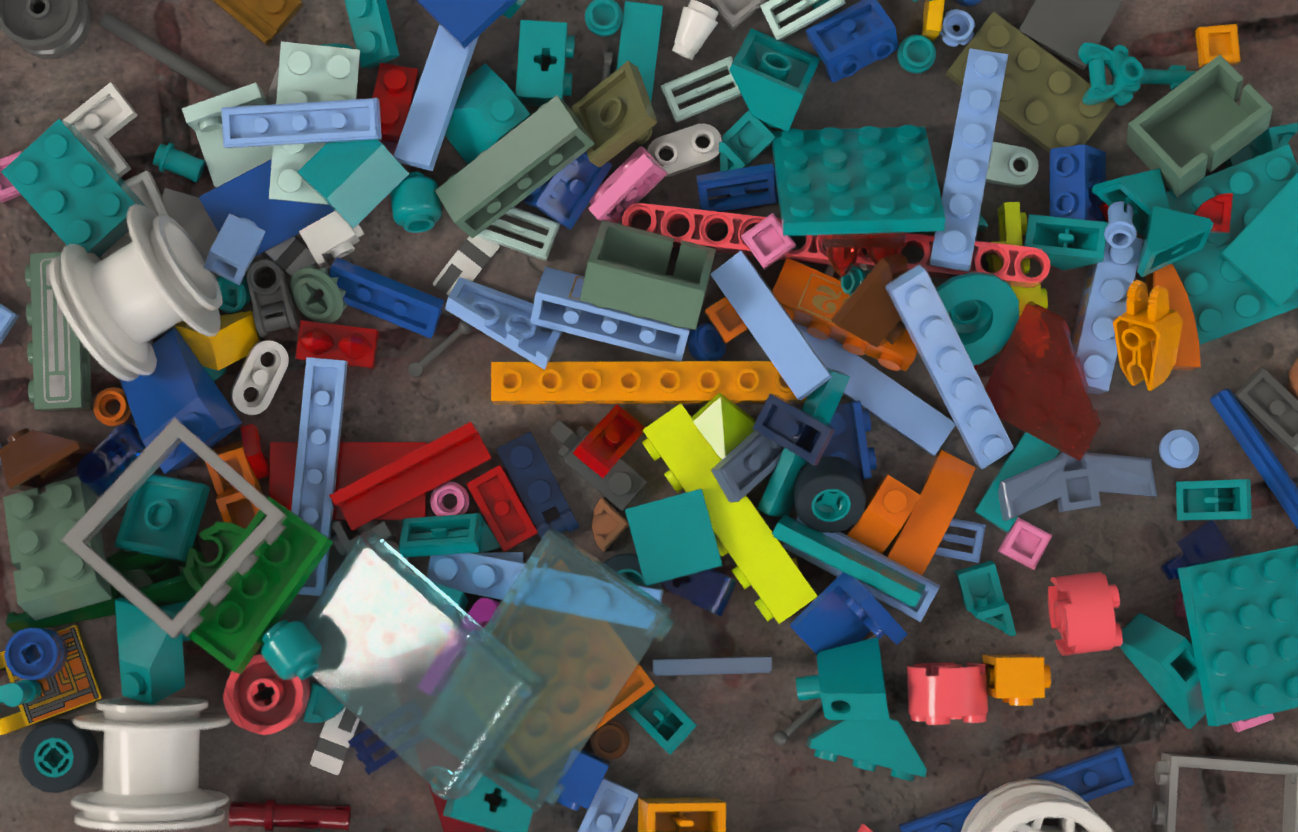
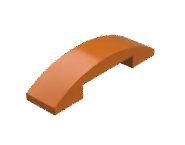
M941 449L923 482L924 486L920 492L921 498L902 526L890 551L885 556L923 575L958 509L976 467Z

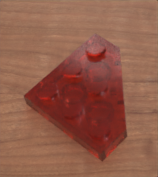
M1030 301L1026 304L985 390L998 417L1081 461L1097 434L1101 422L1097 410L1093 409L1087 391L1088 384L1079 357L1075 355L1066 319Z

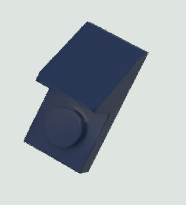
M771 393L752 428L816 466L835 431L823 417L807 413L780 396Z

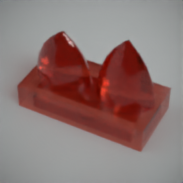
M906 232L823 235V240L830 264L841 277H844L855 264L860 248H866L870 259L877 265L882 258L898 254L900 248H905Z

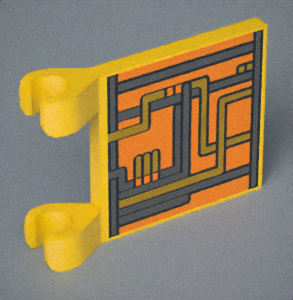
M77 625L57 631L65 640L68 649L67 661L62 670L52 677L37 680L42 691L40 697L33 702L19 705L21 712L1 718L0 735L14 732L103 698ZM5 651L0 652V670L6 668L10 682L24 680L10 671L6 665Z

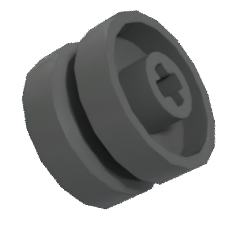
M0 0V29L26 53L41 59H59L74 53L86 41L92 27V8L88 0Z

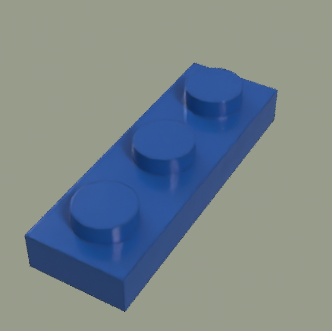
M338 257L333 262L329 277H339L337 286L346 291L343 300L347 305L428 338L433 337L438 327L445 303L444 300Z

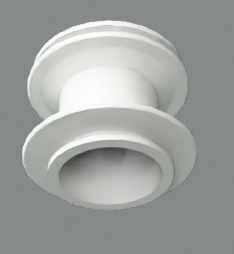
M138 204L129 207L127 214L128 228L133 242L103 260L94 253H87L84 247L80 245L69 244L64 247L61 255L51 260L49 265V276L55 297L71 328L90 354L111 374L124 381H133L140 375H151L155 371L157 358L152 347L154 344L152 338L180 321L184 320L197 332L208 337L216 336L220 331L221 325L218 310L222 305L221 290L214 273L204 268L206 258L184 228L173 218L165 214L158 216L151 209Z
M127 697L97 701L96 708L103 710V713L76 717L73 720V724L80 728L104 731L103 789L80 794L71 800V804L75 808L83 810L75 814V823L80 826L96 829L153 831L194 828L223 821L225 812L217 807L225 805L229 801V797L219 791L199 788L200 729L225 726L231 719L223 714L201 712L202 709L209 707V701L200 698L166 697L154 705Z

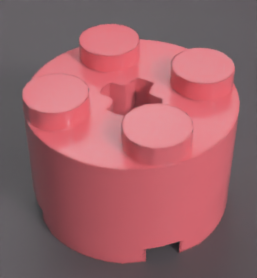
M1100 571L1051 577L1050 581L1055 586H1048L1049 618L1051 628H1057L1061 634L1062 639L1055 640V643L1062 656L1112 650L1113 647L1122 645V631L1119 623L1115 622L1114 608H1119L1120 597L1116 584L1108 585L1106 575Z
M262 654L254 655L241 674L231 671L224 688V706L231 720L242 729L262 735L273 734L293 725L304 714L311 691L309 678L300 680L298 677L282 680L266 662ZM265 686L274 688L275 694L271 696V700L269 698H261L260 692L265 690Z
M939 662L907 666L908 714L911 721H926L928 725L950 724V719H963V722L966 723L987 722V664L967 662V667H963V665L954 664V662Z

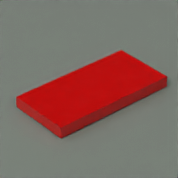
M270 442L269 497L275 499L291 511L298 442ZM340 442L335 492L419 449L427 443ZM427 493L376 520H403L404 518L427 517ZM334 506L332 520H346L339 506Z

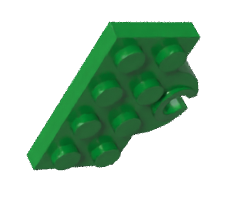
M271 497L267 499L287 516L282 522L286 529L272 545L265 541L255 552L259 557L256 563L243 576L237 572L228 581L227 584L231 587V590L216 606L210 602L199 613L203 621L188 635V638L238 674L244 671L262 645L263 636L277 624L334 543ZM259 510L246 529L231 522H215L214 526L202 531L199 534L200 537L209 543H217L219 554L214 561L207 563L203 553L189 548L186 568H182L188 584L198 593L267 515Z

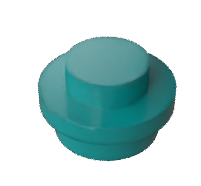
M594 0L585 11L586 26L597 36H611L622 25V9L614 0Z
M912 35L905 38L897 51V59L900 66L905 71L913 74H920L929 70L936 58V50L933 43L922 35Z

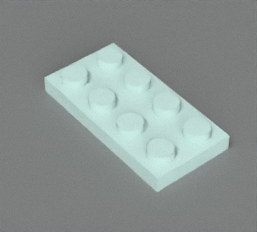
M281 42L276 104L355 100L360 50ZM326 143L273 146L269 199L329 205L297 173Z

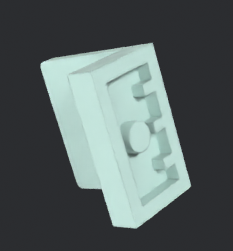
M257 83L182 108L187 124L196 132L210 176L216 188L272 159L273 146L228 149L223 147L221 108L268 105L265 93Z

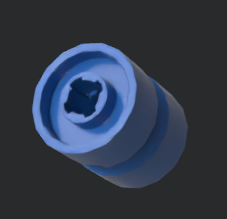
M27 628L18 631L10 638L5 648L4 657L7 667L14 675L21 679L38 680L52 677L62 670L67 661L68 649L62 636L52 629Z

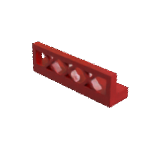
M470 421L329 496L334 506L340 507L351 531H355L364 524L376 520L492 460V457L475 424Z

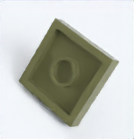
M630 61L623 64L572 106L573 112L595 143L586 151L589 161L599 168L633 141L638 145L646 143L652 135L651 127L658 122L640 71Z

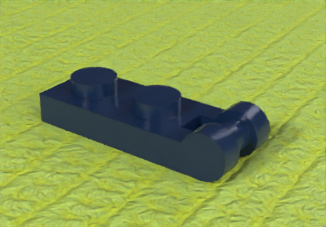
M531 431L496 448L545 546L556 541L555 536L567 530L569 533H572L580 528ZM556 506L560 517L547 523L543 512Z

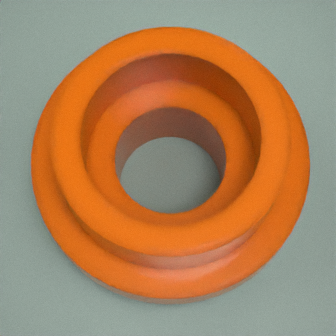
M106 388L94 400V414L105 425L120 426L126 423L132 415L124 390L120 388ZM114 400L119 401V412L111 414L108 409L109 404Z

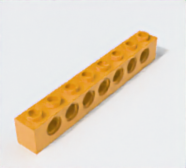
M771 361L548 362L545 370L532 362H491V402L494 405L707 404L719 392L734 404H765L770 393L778 395L794 404H803L807 398L806 396L802 400L797 399Z

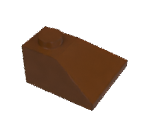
M902 253L882 258L831 321L875 347H879L887 342L893 345L907 329L885 286L908 272L907 258Z
M25 428L7 438L9 444L0 448V459L5 481L9 489L26 491L37 487L39 489L99 454L100 451L97 446L41 431H29L28 428Z

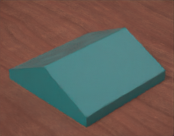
M379 140L326 143L297 172L353 229L409 175Z

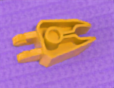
M1136 280L1128 287L1127 312L1113 321L1119 364L1125 377L1133 386L1145 379L1147 389L1152 391L1166 381L1176 363L1183 319L1176 310L1169 309V291H1167V288L1154 286L1148 297L1146 283Z

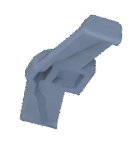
M1083 449L1062 452L1052 460L1001 481L998 489L1003 521L1010 520L1057 499L1059 512L1101 506L1099 492L1146 497L1158 496L1151 458L1085 452Z

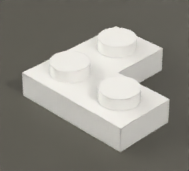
M110 82L63 119V121L74 125L120 177L131 170L109 138L138 116V114L116 85Z

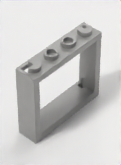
M174 418L63 537L62 541L172 638H178L181 633L188 637L203 621L199 613L210 602L216 606L231 590V587L227 584L228 581L237 572L243 576L259 559L255 554L258 548L265 541L272 545L278 539L279 535L286 529L282 522L287 516ZM183 441L264 512L267 517L180 613L172 619L92 549L88 543Z
M1162 752L1161 761L1156 763L1155 782L1157 785H1160L1159 801H1155L1153 804L1152 819L1154 825H1157V832H1175L1179 767L1285 775L1282 832H1298V762Z

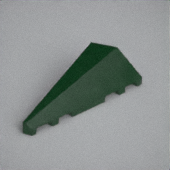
M196 534L192 549L202 553ZM123 550L106 558L109 564L158 607L190 601L197 594L188 584L182 568H186V562L132 551L126 553ZM110 583L112 599L36 621L26 611L21 614L13 611L7 615L6 625L16 634L18 631L27 628H48L116 615L115 599L119 597L128 598Z

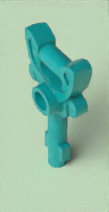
M1084 42L1078 50L1079 58L1084 64L1089 65L1091 87L1082 98L1083 103L1086 105L1103 103L1113 98L1116 104L1123 106L1131 101L1141 84L1170 85V89L1173 90L1197 72L1186 70L1184 65H1171L1166 70L1145 69L1135 57H1128V49L1123 45H1117L1110 50L1105 46ZM1104 65H1107L1112 75L1111 85H1106Z

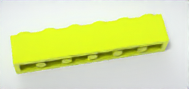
M681 403L643 429L647 439L641 443L654 461L661 457L670 470L664 475L677 493L683 489L686 493L698 489L703 490L719 553L722 557L729 553L737 564V567L731 571L743 588L746 589L752 586L760 599L754 603L767 622L775 618L777 623L780 624L818 597L778 539L773 537V532L749 498L745 495L739 502L728 501L711 471L721 459L693 423L691 416Z

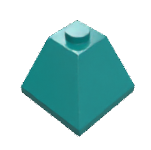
M751 28L731 64L730 72L752 116L762 120L769 127L780 128L788 132L821 58Z
M485 63L464 79L445 137L468 165L481 152L488 150L514 127L530 117L531 114L508 85Z
M122 597L115 599L122 696L154 705L186 687L182 633L178 638H172L129 599ZM162 609L172 619L178 615V613Z

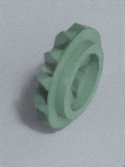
M313 264L300 268L295 272L290 281V293L300 312L310 320L318 323L329 324L339 319L344 309L348 306L343 300L346 291L337 286L339 277L331 278L328 276L326 267L317 269ZM319 288L322 289L324 292L323 297H318L315 300L313 297L316 295L315 292Z

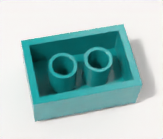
M58 119L1 171L66 245H80L84 247L87 253H94L98 258L129 231L127 222L129 207L134 204L147 207L78 129L61 119Z

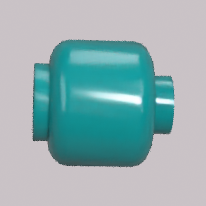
M410 172L390 192L393 220L399 226L404 227L406 231L412 233L428 231L442 217V203L435 192L439 188L436 181L424 177L422 173Z
M282 620L263 636L262 641L264 645L261 654L282 680H290L296 677L304 680L312 675L320 666L316 660L322 652V646L301 621L289 623L288 620Z

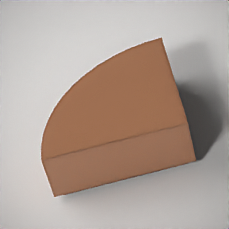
M601 498L593 512L592 532L597 545L605 552L629 526V523L604 498Z

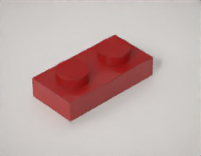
M380 63L372 98L380 100L381 140L399 142L415 96L419 78L418 69Z
M616 404L577 446L572 454L600 477L604 478L644 433L643 429L646 427Z
M501 465L466 483L503 552L538 534L535 525Z

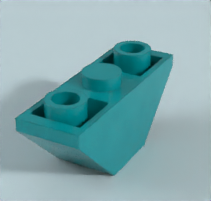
M1138 613L1121 629L1122 645L1119 648L1184 726L1190 729L1206 714L1193 646L1182 635L1146 615Z
M889 717V720H835L809 736L806 745L809 748L815 749L814 756L821 759L837 762L838 755L853 759L852 766L873 772H875L876 765L890 768V776L907 781H913L915 775L926 777L927 769L900 723Z

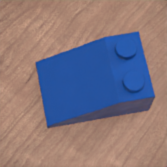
M176 328L171 329L152 345L157 358L155 371L151 375H140L133 381L120 379L141 440L146 448L174 418L209 448H212L242 424V421ZM182 441L159 467L166 474L188 467L200 456Z

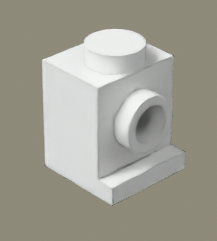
M336 211L299 231L315 261L321 268L330 267L327 260L331 257L336 260L337 257L341 259L355 250L353 245L360 242L359 237L365 235L359 224L353 229Z

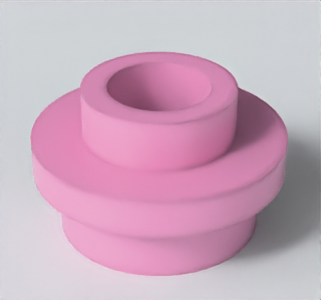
M447 482L434 489L430 498V504L437 516L460 515L467 512L470 499L468 492L462 485L456 482ZM448 494H454L458 500L457 505L452 509L446 508L443 504L444 497Z

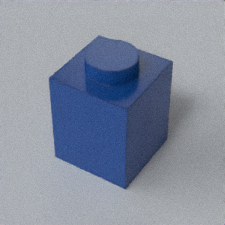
M574 746L553 789V793L559 795L557 801L575 811H578L580 806L589 809L610 762Z

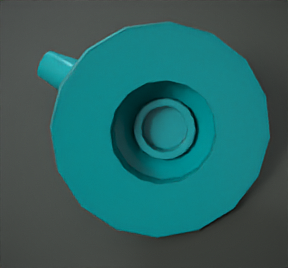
M970 272L952 277L935 288L973 366L981 364L997 354L1012 337L1019 320V300L1006 281L991 273Z

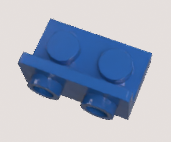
M862 0L806 29L807 39L825 64L828 78L832 83L852 76L863 67L888 57L899 48L895 25L877 0Z
M1085 144L1050 150L1051 217L1106 222L1099 208L1103 201L1092 192L1095 184L1106 182L1105 151Z
M585 151L528 195L523 201L529 206L538 208L554 221L560 223L564 228L571 230L613 165L607 162L599 168L589 161Z
M860 400L838 404L830 422L835 431L822 457L835 456L850 461L859 470L862 480L870 479L872 477L871 470L877 469L874 447H867L865 432L871 431L868 408L862 409Z

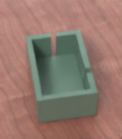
M1218 55L1128 123L1126 144L1150 170L1160 168L1163 183L1176 197H1179L1204 178L1206 168L1212 172L1269 128L1273 107L1250 84L1243 88L1240 105H1238L1236 102L1240 99L1244 78L1221 55Z
M602 220L588 260L580 301L592 303L600 308H611L627 312L639 318L647 317L666 322L674 327L696 330L716 249L682 240L673 276L667 275L666 271L674 238Z
M80 475L45 485V493H42L37 487L3 497L12 565L18 569L13 571L17 603L35 621L112 599L110 582L62 541L63 537L97 502L96 494ZM100 530L88 545L106 560L102 531Z

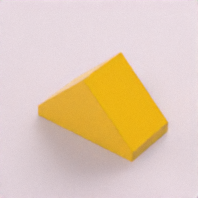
M253 311L221 315L220 331L213 337L197 332L185 321L175 324V327L202 366L219 371L246 357L250 349L260 342Z

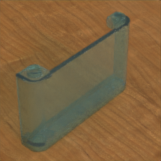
M554 528L549 529L419 729L534 811L538 812L546 803L553 806L566 787L560 782L655 638L662 641L675 621L669 618L672 609Z
M374 531L365 532L359 536L302 622L322 646V652L316 660L320 666L312 676L429 782L432 791L443 799H460L470 794L547 685L543 679Z

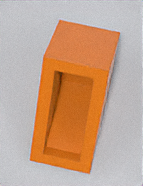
M890 475L883 476L867 500L864 513L858 522L851 526L846 535L882 554L901 530L921 495Z

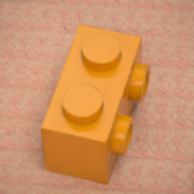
M982 654V661L984 664H987V690L989 696L1002 698L1003 703H1009V705L1031 706L1033 705V698H1045V689H1049L1051 685V671L1048 664L1044 665V657L1032 654Z

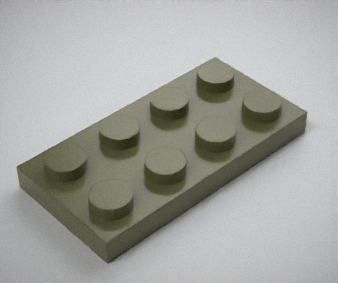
M994 11L945 74L962 87L970 48L1008 54L998 115L1048 153L1053 148L1086 144L1116 104L1111 99L1095 105L1084 104L1082 101L1083 95L1091 85Z

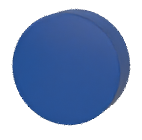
M704 323L696 327V330L692 329L689 332L687 345L690 354L696 361H716L723 357L726 351V344L711 323Z

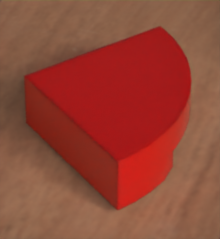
M1233 193L1220 194L1208 199L1197 208L1193 215L1209 218L1214 223L1210 232L1228 234L1230 231Z
M253 423L241 427L245 458L257 479L269 476L270 464L268 457H265L262 452L260 443L262 438L257 426Z

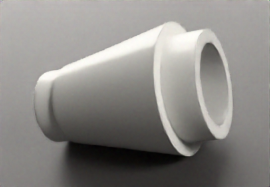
M691 0L688 7H683L672 51L693 60L695 54H697L718 24L715 20L719 12L701 2Z

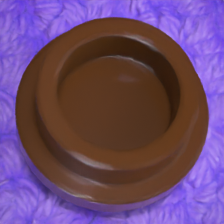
M615 720L606 722L594 731L590 737L593 751L599 757L607 760L621 757L628 749L630 740L626 727Z

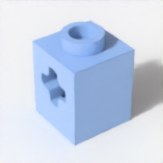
M229 213L209 250L204 268L240 285L260 247L266 231L258 228L249 219L238 218Z

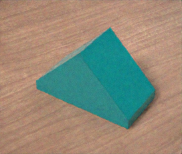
M1160 168L1095 184L1092 192L1109 207L1115 202L1123 201L1124 212H1126V205L1129 203L1133 207L1134 212L1133 225L1141 235H1143L1153 206L1170 209Z
M1153 206L1143 231L1142 239L1144 240L1139 257L1138 274L1144 277L1203 249L1214 223L1206 217Z
M1029 214L1025 247L1041 249L1047 254L1050 265L1063 271L1100 263L1104 260L1106 245L1104 231L1108 222Z
M1251 479L1176 482L1177 521L1252 519Z
M656 684L654 688L625 708L669 755L697 726L696 721Z

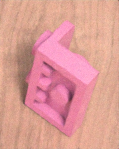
M639 147L598 187L589 201L591 206L588 209L600 221L605 220L618 223L622 219L624 211L629 206L639 203L668 173L644 147Z

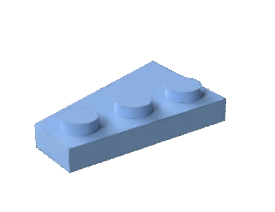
M461 277L457 280L447 299L445 310L544 370L563 333L562 331L531 324L533 303Z

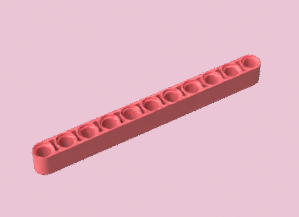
M635 203L624 211L622 225L632 227L633 219L638 215L645 214L651 217L650 227L646 231L674 238L672 247L680 248L683 240L714 248L716 252L737 254L739 251H743L747 256H754L741 238V235L766 217ZM677 219H685L690 224L688 232L681 237L672 236L669 230L672 222ZM716 223H722L728 227V234L721 241H713L708 238L709 228ZM902 232L804 235L806 243L801 249L791 250L780 258L782 260L790 258L799 262L842 267L859 266L862 269L873 270L882 258L901 253L908 245H915L922 250L923 259L915 264L907 263L908 271L917 265H921L927 271L929 277L951 279L952 277L970 272L989 273L982 268L980 259L986 254H994L1000 258L1002 268L1000 271L991 274L1006 281L1010 286L1024 288L1040 285L1050 270V260L1041 249L975 241L969 272L931 266L930 259L935 236ZM831 236H837L844 240L846 245L841 253L832 255L824 250V241ZM869 241H878L883 245L884 253L877 259H869L864 256L862 247ZM1025 259H1035L1041 266V274L1032 278L1025 276L1020 269V263Z

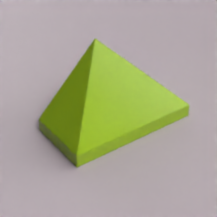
M720 392L692 416L693 423L721 460L755 431L752 428L756 420Z

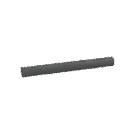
M107 12L102 17L100 26L214 95L219 96L236 90Z

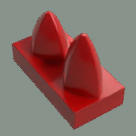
M300 320L295 359L306 361V357L343 360L347 361L348 366L374 369L379 331L377 329Z

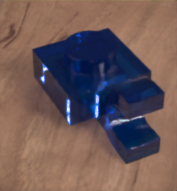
M1211 520L1177 541L1183 552L1160 566L1168 580L1174 577L1179 579L1178 568L1226 559L1234 554V551L1214 521Z

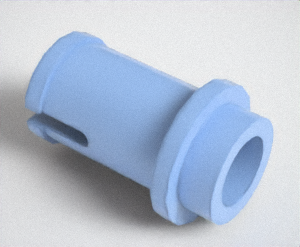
M1123 201L1115 202L1108 208V225L1104 231L1105 240L1116 249L1127 248L1135 241L1137 235L1136 227L1133 225V207L1128 203L1126 205V212H1124Z

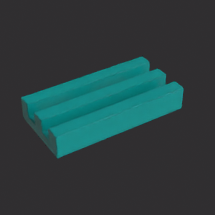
M480 513L404 518L399 543L401 557L479 552L478 540L481 538L479 528H482Z

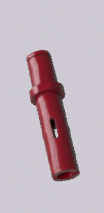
M267 799L266 803L231 801L229 808V827H264L265 831H274L275 827L349 830L351 820L350 804L276 803V799Z

